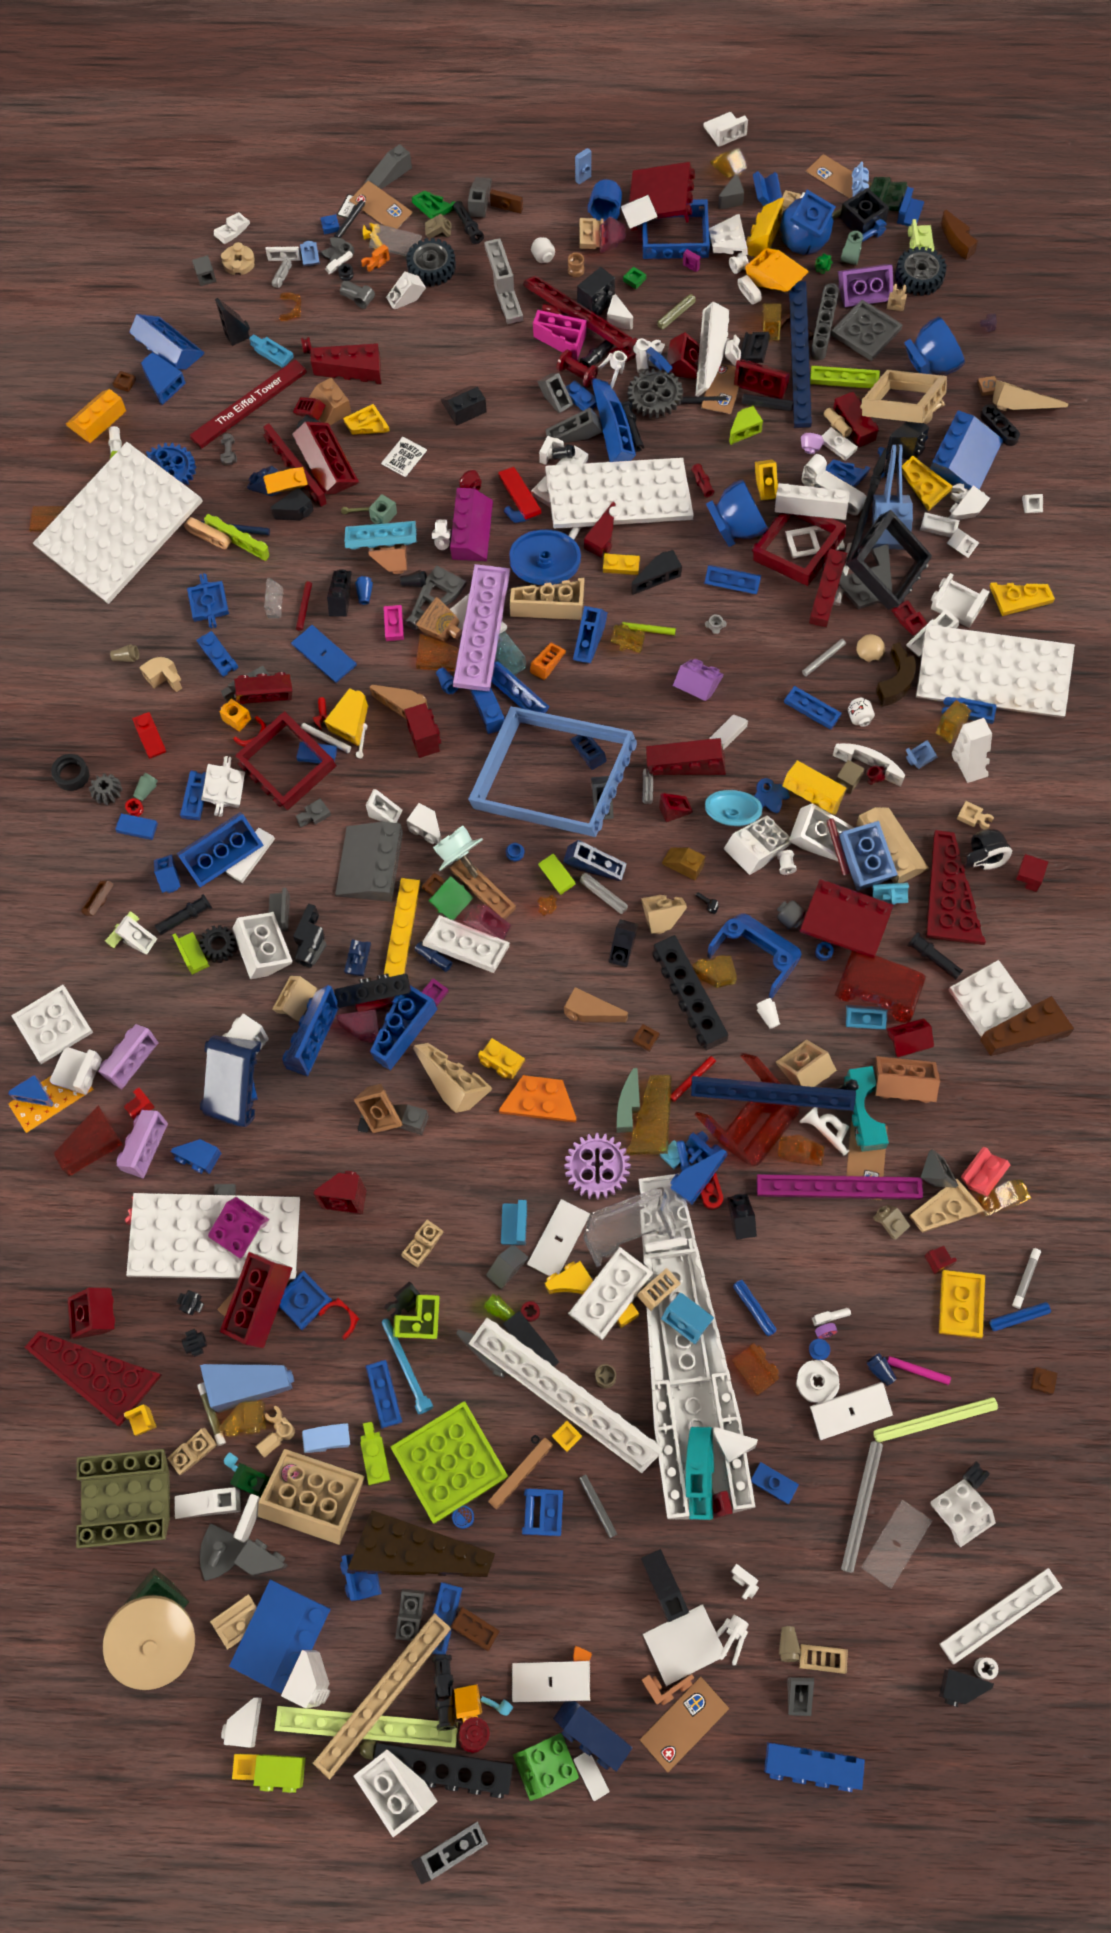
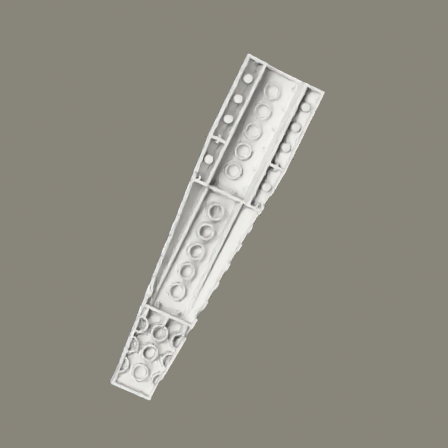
M673 1174L639 1179L642 1235L683 1228L687 1239V1245L671 1247L668 1250L660 1249L646 1252L643 1243L644 1266L653 1272L645 1287L666 1268L681 1283L652 1311L647 1308L654 1431L656 1443L663 1448L658 1458L667 1519H689V1497H686V1459L690 1427H713V1432L715 1427L741 1435H743V1430L687 1203L670 1188L672 1186L670 1182L676 1175ZM666 1275L663 1277L670 1286L674 1285ZM659 1280L658 1283L664 1288L665 1291H667L668 1289ZM654 1285L653 1288H654V1289L658 1292V1294L661 1296L662 1293H661V1292L657 1289V1287ZM648 1290L647 1292L656 1301L657 1298ZM679 1293H683L714 1317L696 1344H693L661 1319L666 1308ZM713 1436L714 1472L712 1473V1495L727 1491L733 1513L755 1508L747 1453L728 1463Z

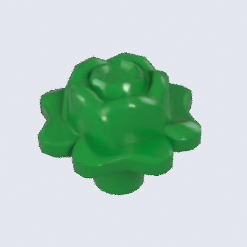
M823 253L822 256H818L815 261L816 272L825 274L826 271L830 270L832 264L831 255Z

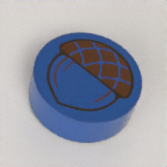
M467 1506L458 1508L452 1514L453 1523L461 1529L470 1527L474 1522L473 1511Z

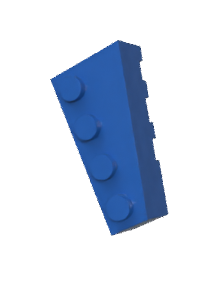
M411 985L410 993L395 996L392 1008L387 1013L385 1023L370 1050L374 1060L390 1071L437 1011L434 1000Z

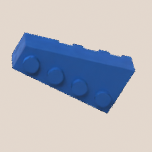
M767 1742L764 1772L769 1773V1778L783 1780V1777L786 1776L792 1777V1782L806 1784L808 1780L816 1782L815 1786L829 1788L831 1784L839 1786L838 1790L852 1792L853 1789L862 1790L865 1759Z

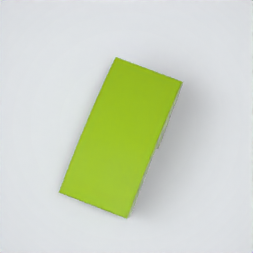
M551 854L538 864L560 895L576 885L554 854Z

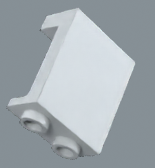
M950 573L947 579L943 578L941 581L939 592H934L931 601H933L931 609L940 614L946 609L959 620L960 624L970 628L985 604L989 591L982 589L979 594L953 581V574Z

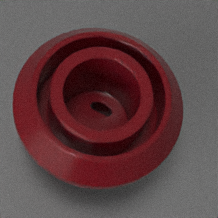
M469 470L461 476L459 480L460 488L476 489L477 491L481 489L482 481L476 470Z

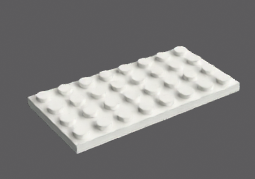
M683 458L545 466L554 528L594 526L612 502L616 503V506L611 507L609 510V514L614 516L613 525L693 520L694 515Z
M926 625L916 698L943 702L946 697L965 698L996 704V709L1064 718L1075 645Z
M134 1193L127 1277L239 1279L248 1252H252L293 1267L289 1280L296 1279L300 1197ZM235 1197H238L270 1219L267 1225L258 1231L242 1258H238L208 1237L225 1204Z

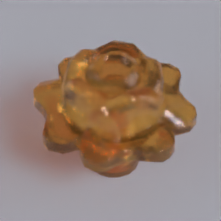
M553 895L546 898L541 896L537 901L540 904L538 912L542 913L543 916L552 914L557 908V898Z

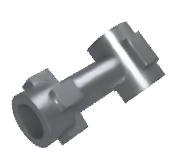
M228 433L224 434L221 439V444L225 445V453L220 455L223 465H232L237 462L236 454L232 452V444L235 443V440Z

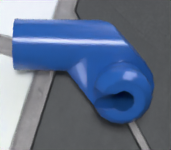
M510 506L504 509V513L514 523L529 520H525L520 511H514Z

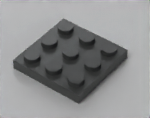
M861 300L831 331V336L872 361L902 330L903 325L864 300Z

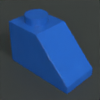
M169 855L154 860V873L162 893L166 891L171 893L181 887L173 856Z

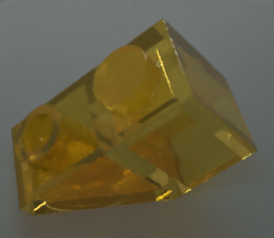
M763 303L762 332H769L770 340H780L781 304Z
M720 955L709 961L705 959L699 960L692 966L698 978L715 988L736 984L737 975L731 956L725 957V955Z
M1021 1179L1009 1181L993 1189L988 1196L982 1195L977 1199L985 1210V1216L988 1217L1015 1207L1031 1199Z
M261 1400L239 1403L219 1426V1431L226 1434V1437L238 1436L239 1432L247 1431V1434H259L260 1430L266 1429L265 1403Z

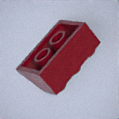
M740 359L736 362L734 385L769 397L783 399L789 384L790 373Z
M278 672L272 676L257 674L256 677L240 675L238 678H234L236 702L239 704L292 700L290 674L285 672Z
M345 1171V1173L336 1174L315 1189L313 1195L324 1210L363 1214L367 1190L356 1172Z

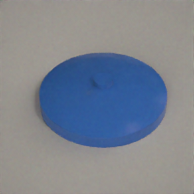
M536 530L520 536L512 544L509 553L510 566L513 572L524 581L536 585L562 583V581L570 579L578 571L581 563V552L578 544L568 535L554 530Z

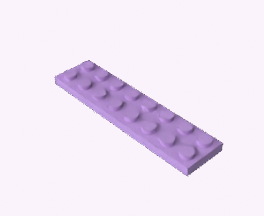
M477 564L474 566L453 687L490 691L510 568Z

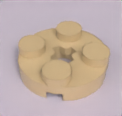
M239 242L227 248L221 254L225 271L232 275H235V273L246 274L255 265L253 251Z

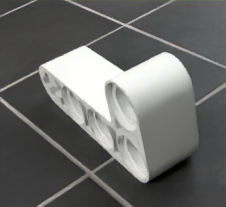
M815 454L804 466L802 483L807 487L850 491L847 512L851 515H858L863 509L867 496L826 471L827 462L825 458Z

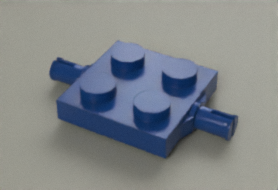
M203 573V576L202 574L199 575L201 584L187 588L194 622L208 619L209 627L213 628L214 626L216 628L215 618L229 614L224 585L222 581L208 582L207 574Z

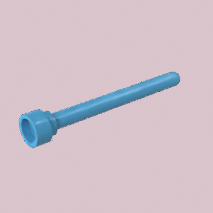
M383 1319L382 1325L416 1398V1411L418 1414H423L434 1406L431 1400L423 1395L398 1338L393 1337L394 1329L390 1320Z

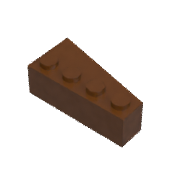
M1050 996L984 1032L980 1041L990 1056L1014 1051L1021 1047H1029L1037 1043L1068 1037L1074 1030V1027L1054 998Z

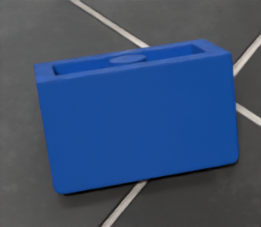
M759 171L753 174L757 199L763 206L782 198L776 172L766 178Z
M907 187L897 224L911 226L912 219H916L918 223L924 201L912 198L914 188Z

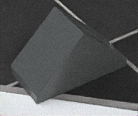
M737 174L733 176L719 195V209L743 205L744 190Z
M931 1149L928 1153L921 1178L933 1187L956 1188L959 1186L944 1157Z
M513 1244L497 1257L486 1276L502 1290L529 1257Z
M787 1677L788 1715L811 1716L814 1678Z

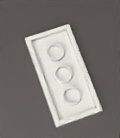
M440 915L423 940V946L492 973L497 969L510 944L507 941Z
M619 1247L568 1315L600 1340H603L653 1275V1272Z

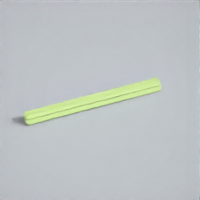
M991 1397L874 1430V1438L876 1442L894 1439L997 1410L998 1404L996 1399Z

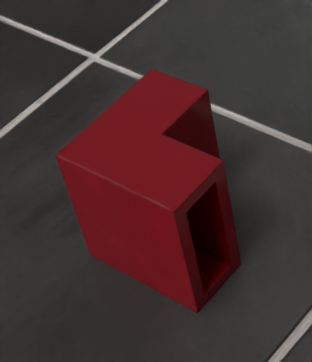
M1025 854L1016 880L1025 882L1026 889L1037 892L1042 884L1048 861Z

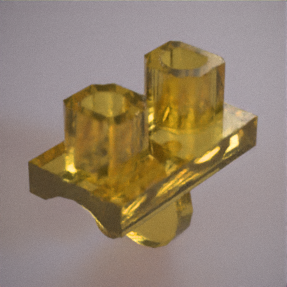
M623 623L619 626L614 625L610 642L620 645V651H625L628 648L640 653L643 648L645 632L641 630L636 632L630 631L628 625Z

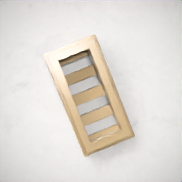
M666 1268L637 1294V1297L652 1311L681 1283ZM666 1275L674 1285L670 1286L663 1277ZM659 1280L668 1289L667 1291H665L664 1288L658 1283ZM654 1285H655V1286L657 1287V1289L662 1293L661 1296H660V1295L658 1294V1292L653 1288ZM648 1290L657 1298L656 1301L647 1292Z
M801 1644L799 1668L847 1673L848 1649ZM808 1650H812V1664H807ZM817 1651H821V1665H817ZM827 1652L831 1653L830 1666H826ZM836 1653L840 1654L839 1667H835Z

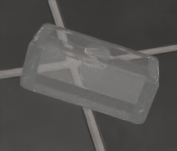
M267 578L264 605L266 616L268 618H281L283 587L273 579Z

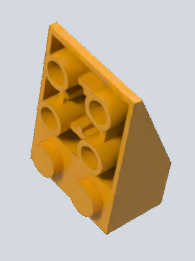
M765 248L745 266L747 276L750 277L756 286L784 292L791 290L797 282L801 281L808 274V270L784 253Z

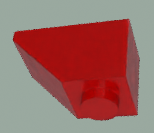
M150 712L132 718L149 759L166 753L167 751Z

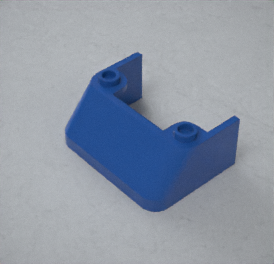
M738 914L724 924L709 944L707 957L711 958L726 937L735 939L743 936L774 956L773 965L781 971V974L771 986L769 998L772 999L799 963L801 951L797 946L749 915Z

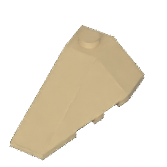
M431 1044L414 1045L413 1049L441 1098L456 1113L470 1110L491 1091L492 1087L474 1072L472 1075L463 1070L464 1066L462 1064L449 1061L447 1059L448 1055Z

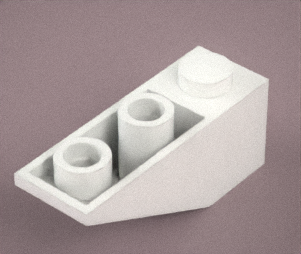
M236 1487L175 1496V1519L241 1512L240 1489Z

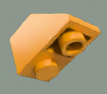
M478 1684L454 1689L457 1719L462 1718L464 1722L471 1717L478 1718V1715L482 1713Z

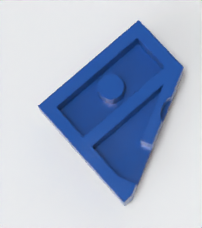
M832 460L826 466V471L855 488L869 473L870 467L865 466L864 469L854 467L855 464Z

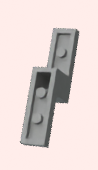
M501 239L484 242V247L493 270L494 287L506 322L511 324L523 321V314L514 291L513 273Z

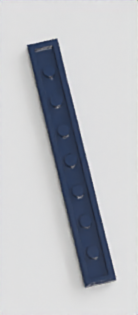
M692 1076L691 1096L854 1111L856 1091Z

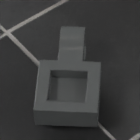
M318 799L306 806L305 812L296 816L297 823L300 827H304L311 821L316 825L331 816V813L323 801Z

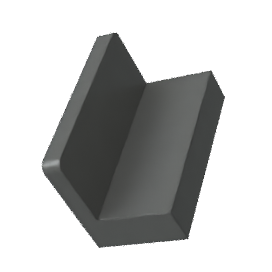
M282 888V893H272L269 897V913L274 912L281 932L288 931L290 895L287 888Z

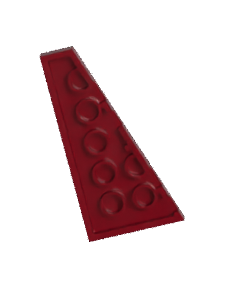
M935 830L926 938L985 945L986 941L982 935L980 920H978L972 892L965 876V868L960 859V851L954 832Z
M38 1331L24 1347L119 1427L126 1420L124 1413L136 1408L162 1376L159 1373Z

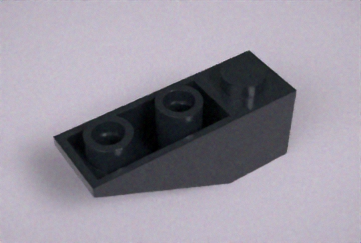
M339 569L333 572L327 595L329 616L347 617L352 571Z
M659 1549L642 1557V1563L667 1622L669 1623L688 1614V1608L662 1550Z

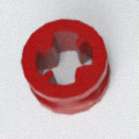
M136 798L129 799L125 804V809L129 815L139 817L144 811L142 803ZM133 805H137L138 808L132 811L131 807L133 808Z

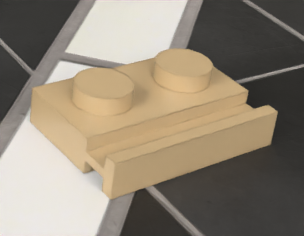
M580 218L579 242L581 249H596V247L603 249V219L598 221L594 218Z
M249 1594L210 1621L227 1650L242 1640L257 1608Z

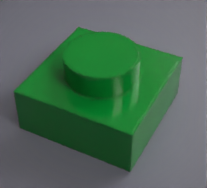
M634 266L623 276V282L634 289H637L646 280V274Z

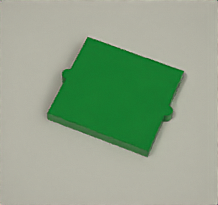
M450 876L428 901L438 909V913H442L446 918L454 920L474 897L464 889V885H460Z

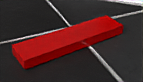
M514 466L498 472L500 480L525 520L541 514V508Z

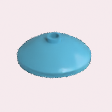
M723 790L711 794L706 799L705 810L711 818L721 824L744 826L760 818L762 805L757 798L748 793L737 790Z

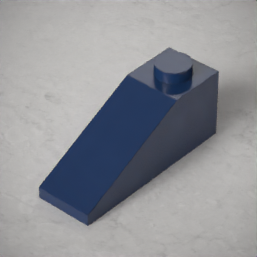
M580 840L568 846L563 863L577 870L617 881H622L627 863Z

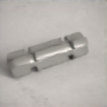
M284 259L281 263L282 265H280L272 280L273 287H281L289 272L288 270L292 266L290 260Z
M644 769L643 803L652 804L653 774H649L648 769Z

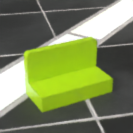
M193 932L181 938H178L176 933L172 935L192 975L209 967Z

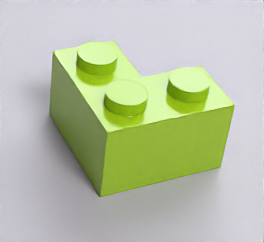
M417 1295L415 1316L394 1315L393 1337L437 1339L440 1296Z

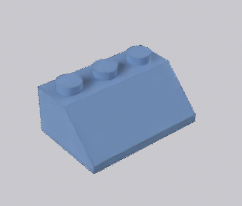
M879 821L849 829L840 834L839 838L856 891L872 887L898 875Z

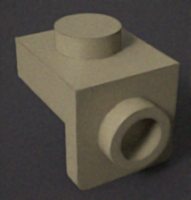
M442 214L425 222L426 236L431 239L442 232L447 237L451 236L452 226L450 221L445 219Z
M888 1204L879 1208L877 1214L873 1217L875 1221L883 1225L891 1238L895 1240L910 1227L899 1209Z

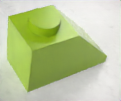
M754 406L744 408L737 413L730 432V444L762 432L763 420Z

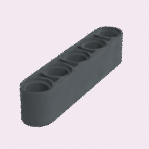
M827 284L823 290L811 349V356L815 360H822L826 356L839 288L835 284Z

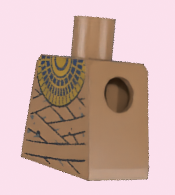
M437 597L416 623L421 632L444 642L450 636L458 639L462 634V630L457 627L460 623L459 619Z

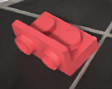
M983 1147L961 1175V1179L968 1189L988 1196L1010 1167V1163L1006 1159L992 1155L988 1148Z

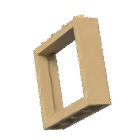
M887 370L871 390L868 391L866 396L862 398L860 406L862 416L923 423L946 394L947 376ZM890 389L926 393L918 404L881 400Z

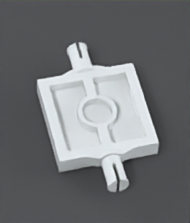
M228 756L224 757L223 766L207 765L201 799L215 804L214 815L218 816L219 812V817L223 816V808L226 806L239 808L245 776L244 771L230 768L232 758H228Z

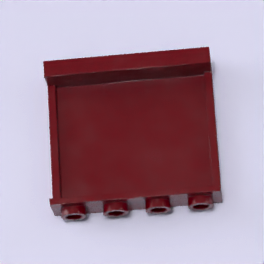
M690 162L633 170L629 203L648 195L658 216L654 219L684 215L686 223H689V215H692L691 203H693L694 168H691ZM638 225L630 228L631 231L637 230Z

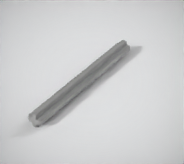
M872 1441L870 1444L841 1567L843 1571L853 1573L883 1448V1444Z

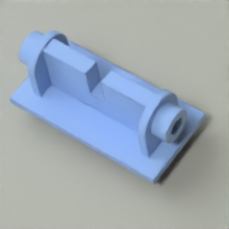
M861 162L852 172L853 196L869 188V184H867L869 182V171L863 167V162Z

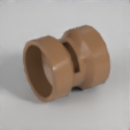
M575 252L568 256V273L572 277H580L584 274V256L581 253Z

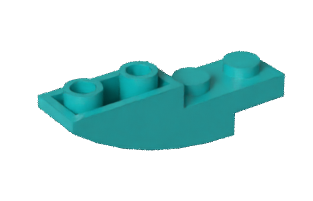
M690 1427L686 1459V1497H689V1519H713V1427Z

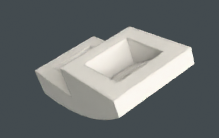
M238 212L226 218L225 225L214 229V236L226 244L242 233L250 224V221Z

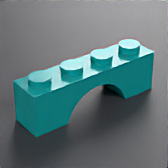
M873 1066L849 1069L844 1077L845 1085L851 1079L857 1080L859 1085L858 1090H856L854 1114L852 1115L853 1126H857L858 1134H856L857 1145L861 1146L862 1152L886 1149L889 1141L885 1124L872 1119L866 1112L864 1105L866 1096L874 1092L877 1085Z

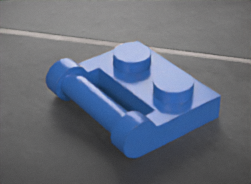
M524 1489L526 1505L525 1525L522 1527V1535L561 1536L563 1490ZM535 1497H541L539 1528H533Z

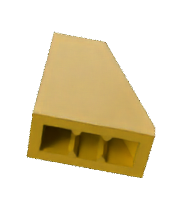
M349 688L324 721L328 731L359 746L368 709L365 695L361 691H354Z

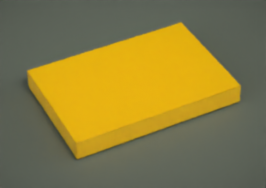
M949 1270L942 1271L939 1334L983 1338L985 1275Z

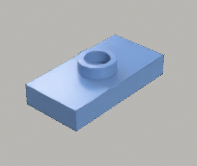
M588 148L575 156V181L578 184L591 177V150Z

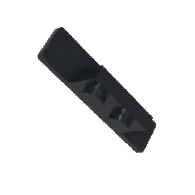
M388 973L377 976L378 980L371 981V977L359 980L360 984L334 989L338 1002L337 1007L342 1008L410 993L411 988L408 975L401 974L389 977Z

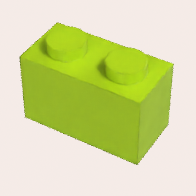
M257 1755L254 1786H260V1791H273L274 1787H283L282 1792L296 1793L297 1788L303 1787L306 1757Z

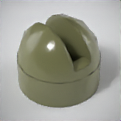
M368 1739L361 1743L359 1750L365 1759L374 1760L377 1740Z

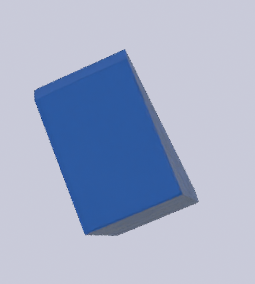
M35 1075L9 1090L8 1094L16 1101L53 1107V1101L41 1081Z

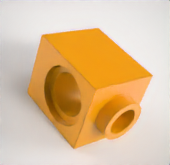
M233 699L225 703L219 711L222 720L239 732L251 720L249 711Z

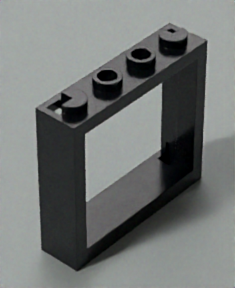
M889 510L879 515L846 565L889 610L894 607L898 608L901 603H904L905 596L912 591L913 584L920 579L921 572L928 567L927 563L932 555L895 513ZM885 529L915 560L894 593L864 563L865 558Z

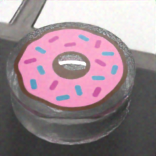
M289 1462L281 1468L280 1478L285 1484H287L289 1468L299 1466L296 1463ZM295 1471L290 1476L296 1479L299 1472Z

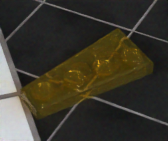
M650 1075L643 1097L644 1102L637 1116V1125L633 1129L632 1141L627 1149L628 1155L668 1154L671 1098L670 1075Z

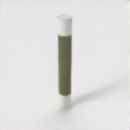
M201 1383L197 1386L217 1445L221 1446L226 1441L216 1412L210 1408L205 1384Z

